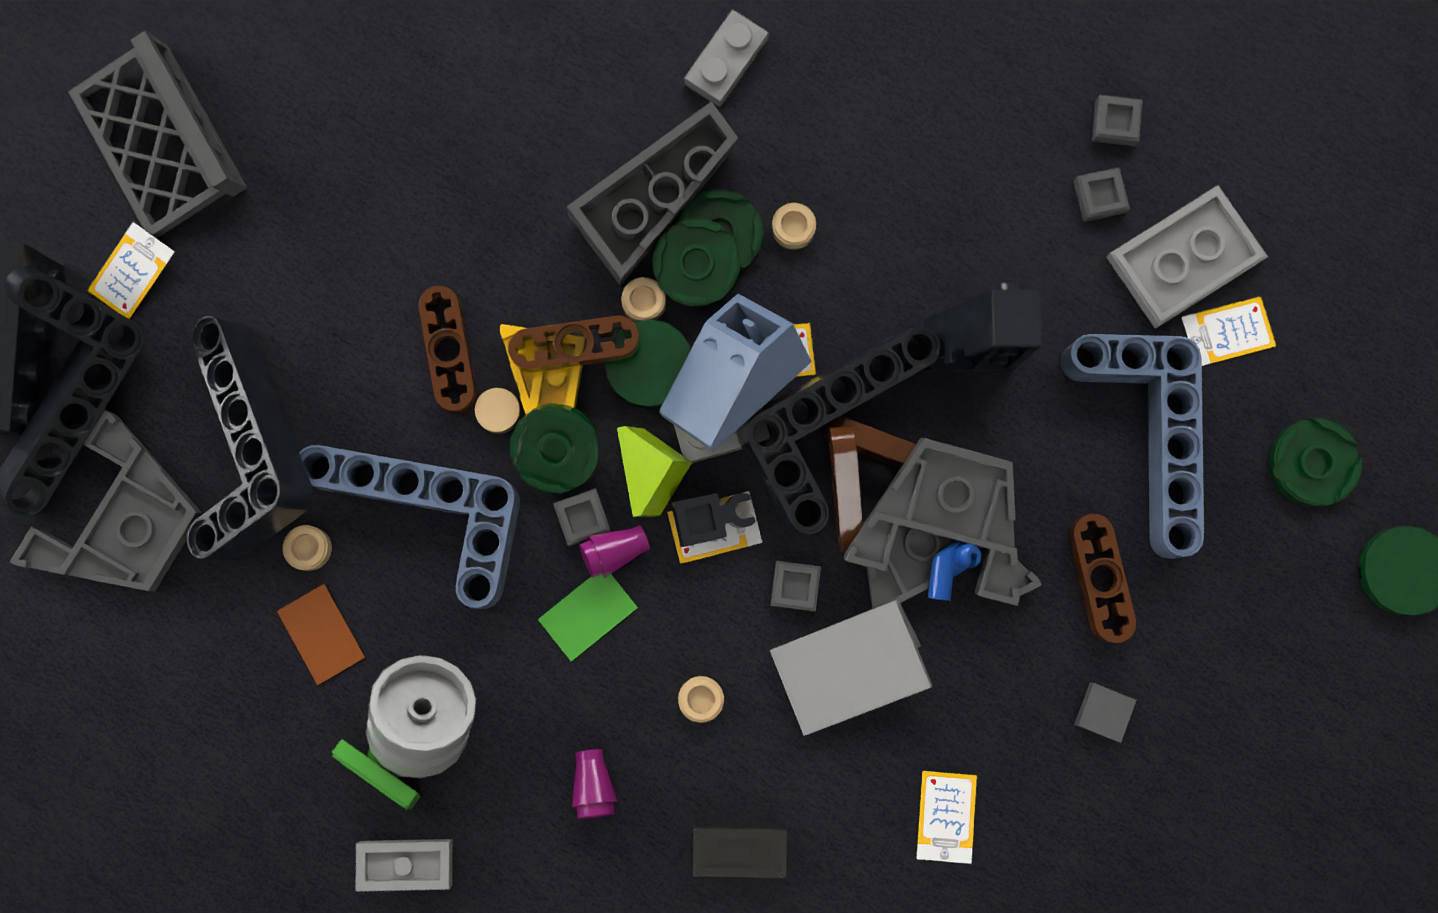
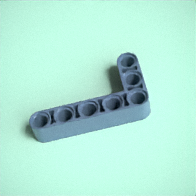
M1087 334L1081 336L1062 353L1060 362L1066 376L1080 382L1148 383L1149 535L1151 547L1156 554L1166 559L1192 556L1199 551L1204 540L1202 357L1199 347L1191 339L1182 336ZM1078 349H1086L1092 354L1094 358L1093 368L1080 364L1077 359ZM1122 350H1129L1135 354L1138 360L1137 369H1132L1125 365L1122 360ZM1167 351L1175 352L1181 358V370H1176L1169 365L1166 357ZM1169 394L1175 395L1182 402L1183 408L1180 415L1175 414L1168 407L1167 398ZM1170 438L1176 439L1182 445L1183 454L1181 459H1176L1168 451L1167 445ZM1171 482L1177 483L1183 490L1184 496L1180 504H1176L1169 497L1168 488ZM1173 526L1180 529L1183 533L1184 543L1181 549H1176L1169 541V531Z
M311 445L299 452L313 487L325 491L469 516L456 580V594L464 605L477 609H488L500 600L504 589L520 507L518 491L505 479L321 445ZM327 457L329 461L327 474L320 479H315L312 474L314 463L319 458ZM371 465L374 470L372 481L364 487H359L356 482L357 471L362 466ZM415 472L419 479L417 489L409 495H403L399 489L401 478L407 473ZM460 480L463 485L461 498L453 503H447L443 497L445 485L450 481ZM496 488L506 489L508 494L506 505L498 511H491L487 506L488 494ZM495 532L499 538L498 549L489 556H483L478 549V541L484 533ZM478 576H485L490 583V592L485 599L476 601L470 595V583Z

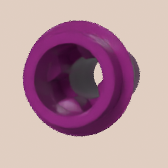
M640 525L631 529L588 536L587 542L579 544L583 560L592 578L603 575L606 578L641 553L650 550L647 537Z
M594 749L576 752L572 808L577 809V819H591L614 815L613 803L618 801L604 762L603 750Z

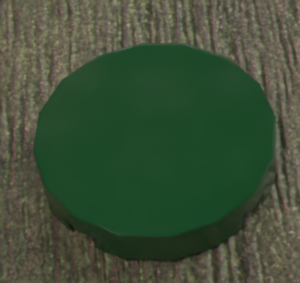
M725 189L705 191L696 196V199L691 201L689 205L687 204L682 210L678 222L691 218H705L720 224L733 236L740 252L741 271L747 269L759 255L764 236L762 218L753 205L748 202V199L740 193Z
M705 218L685 219L676 223L677 225L672 226L668 231L666 230L658 239L653 253V273L660 288L673 301L688 307H708L723 300L735 287L741 272L740 252L733 236L720 224Z
M651 319L634 322L640 337L637 351L627 359L605 362L607 379L617 395L629 404L646 409L662 407L691 348L682 333L668 323ZM621 329L612 342H614L617 349H621L624 347V341L632 338V334H624L623 329Z
M549 403L533 408L520 419L510 438V457L513 465H516L517 470L521 473L520 476L527 484L543 492L564 493L578 487L580 484L582 485L591 477L600 459V439L595 425L583 412L569 405Z
M1324 418L1301 420L1284 428L1273 441L1268 460L1270 475L1277 489L1290 501L1300 505L1319 507L1336 503L1346 498L1358 485L1362 472V458H1358V451L1355 447L1358 445L1353 435L1338 423Z
M1400 526L1380 531L1367 542L1359 558V568L1361 567L1363 578L1360 581L1363 591L1374 605L1390 614L1408 616L1431 612L1438 607L1437 536L1423 528Z

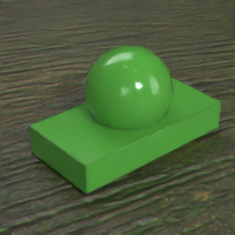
M341 739L332 751L333 757L404 809L411 810L420 798L416 791L397 779L401 777L400 775L383 767L371 753L370 748L367 756H365Z

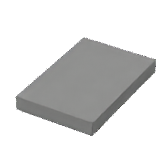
M1219 185L1111 252L1107 259L1156 329L1268 256Z
M898 600L770 650L804 736L933 686Z

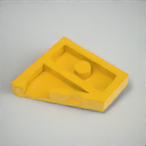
M501 324L500 334L508 353L510 366L521 395L520 398L525 414L533 408L549 403L565 404L576 408L583 365L539 372L522 371L510 358L508 345L516 332L526 328ZM568 334L562 341V350L567 355L578 356L585 351L587 340L582 336ZM554 335L546 337L550 346L536 347L533 340L525 341V348L518 350V354H523L527 361L535 360L534 355L536 352L549 350L551 354L550 359H557L558 355L553 346Z

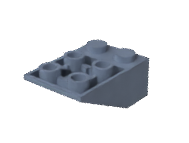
M740 294L734 296L705 322L659 411L661 416L710 450L714 451L812 362L794 324Z

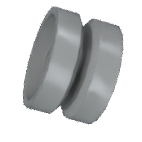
M421 655L399 660L382 672L372 688L366 736L371 753L383 767L400 776L424 778L442 773L457 762L467 745L469 731L474 718L476 698L468 678L458 667L441 658Z

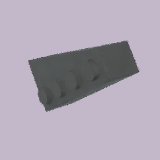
M712 101L567 206L568 216L620 286L734 150L738 137Z

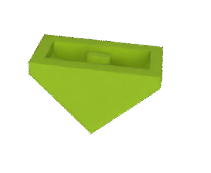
M629 426L619 427L617 430L633 517L660 516L692 462L646 429Z

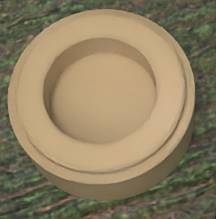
M789 203L779 208L772 222V233L775 240L787 249L805 247L812 240L816 229L814 214L808 207L799 203Z
M646 277L637 278L629 282L623 290L621 298L623 309L626 315L634 322L649 319L657 320L663 314L666 307V297L657 281Z
M492 388L485 391L478 398L475 405V415L479 424L487 431L503 434L517 426L521 418V406L517 398L510 391L503 388Z
M302 525L292 529L283 542V554L286 561L292 567L299 570L313 571L321 568L329 560L332 551L329 536L322 529L310 525Z
M697 676L689 679L682 686L678 702L682 713L688 719L694 722H708L714 719L722 710L724 696L721 687L715 680L706 676Z

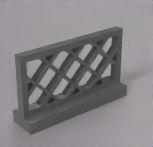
M144 30L131 39L134 46L133 49L68 92L143 229L157 239L223 195L228 194L234 197L245 190L247 186L166 43ZM139 63L144 71L140 90L124 87L127 71ZM100 88L110 90L104 113L94 111L87 99L88 96ZM122 93L138 96L132 120L116 116ZM149 99L160 101L164 107L160 126L143 123ZM114 122L130 126L124 150L113 147L110 141ZM172 123L176 130L171 129ZM142 129L158 132L152 156L136 153ZM169 135L181 138L184 143L180 163L163 159ZM134 158L150 162L144 186L134 184L130 178ZM192 160L194 161L197 167L191 166ZM162 165L178 169L172 193L156 189ZM189 172L201 174L208 186L207 190L194 198L183 196ZM154 195L170 198L167 215L155 223L150 214Z

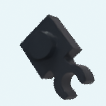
M718 493L671 503L680 546L686 547L727 537L725 524L735 528H745L753 525L756 522L755 517L741 519L735 513L736 505L739 502L750 500V495L740 493L731 496L721 506Z

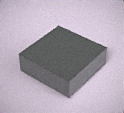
M1099 95L1095 101L1092 142L1136 146L1140 137L1142 100Z
M1119 168L1077 176L1073 181L1084 222L1124 214L1130 209Z
M596 489L553 503L569 547L587 541L588 536L611 532Z
M776 561L770 606L815 612L821 566Z
M1090 682L1074 725L1121 743L1136 700Z

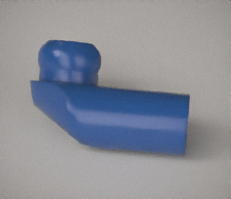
M957 541L934 556L931 565L928 598L951 601L953 577L969 567H976L980 562L981 552L976 545Z

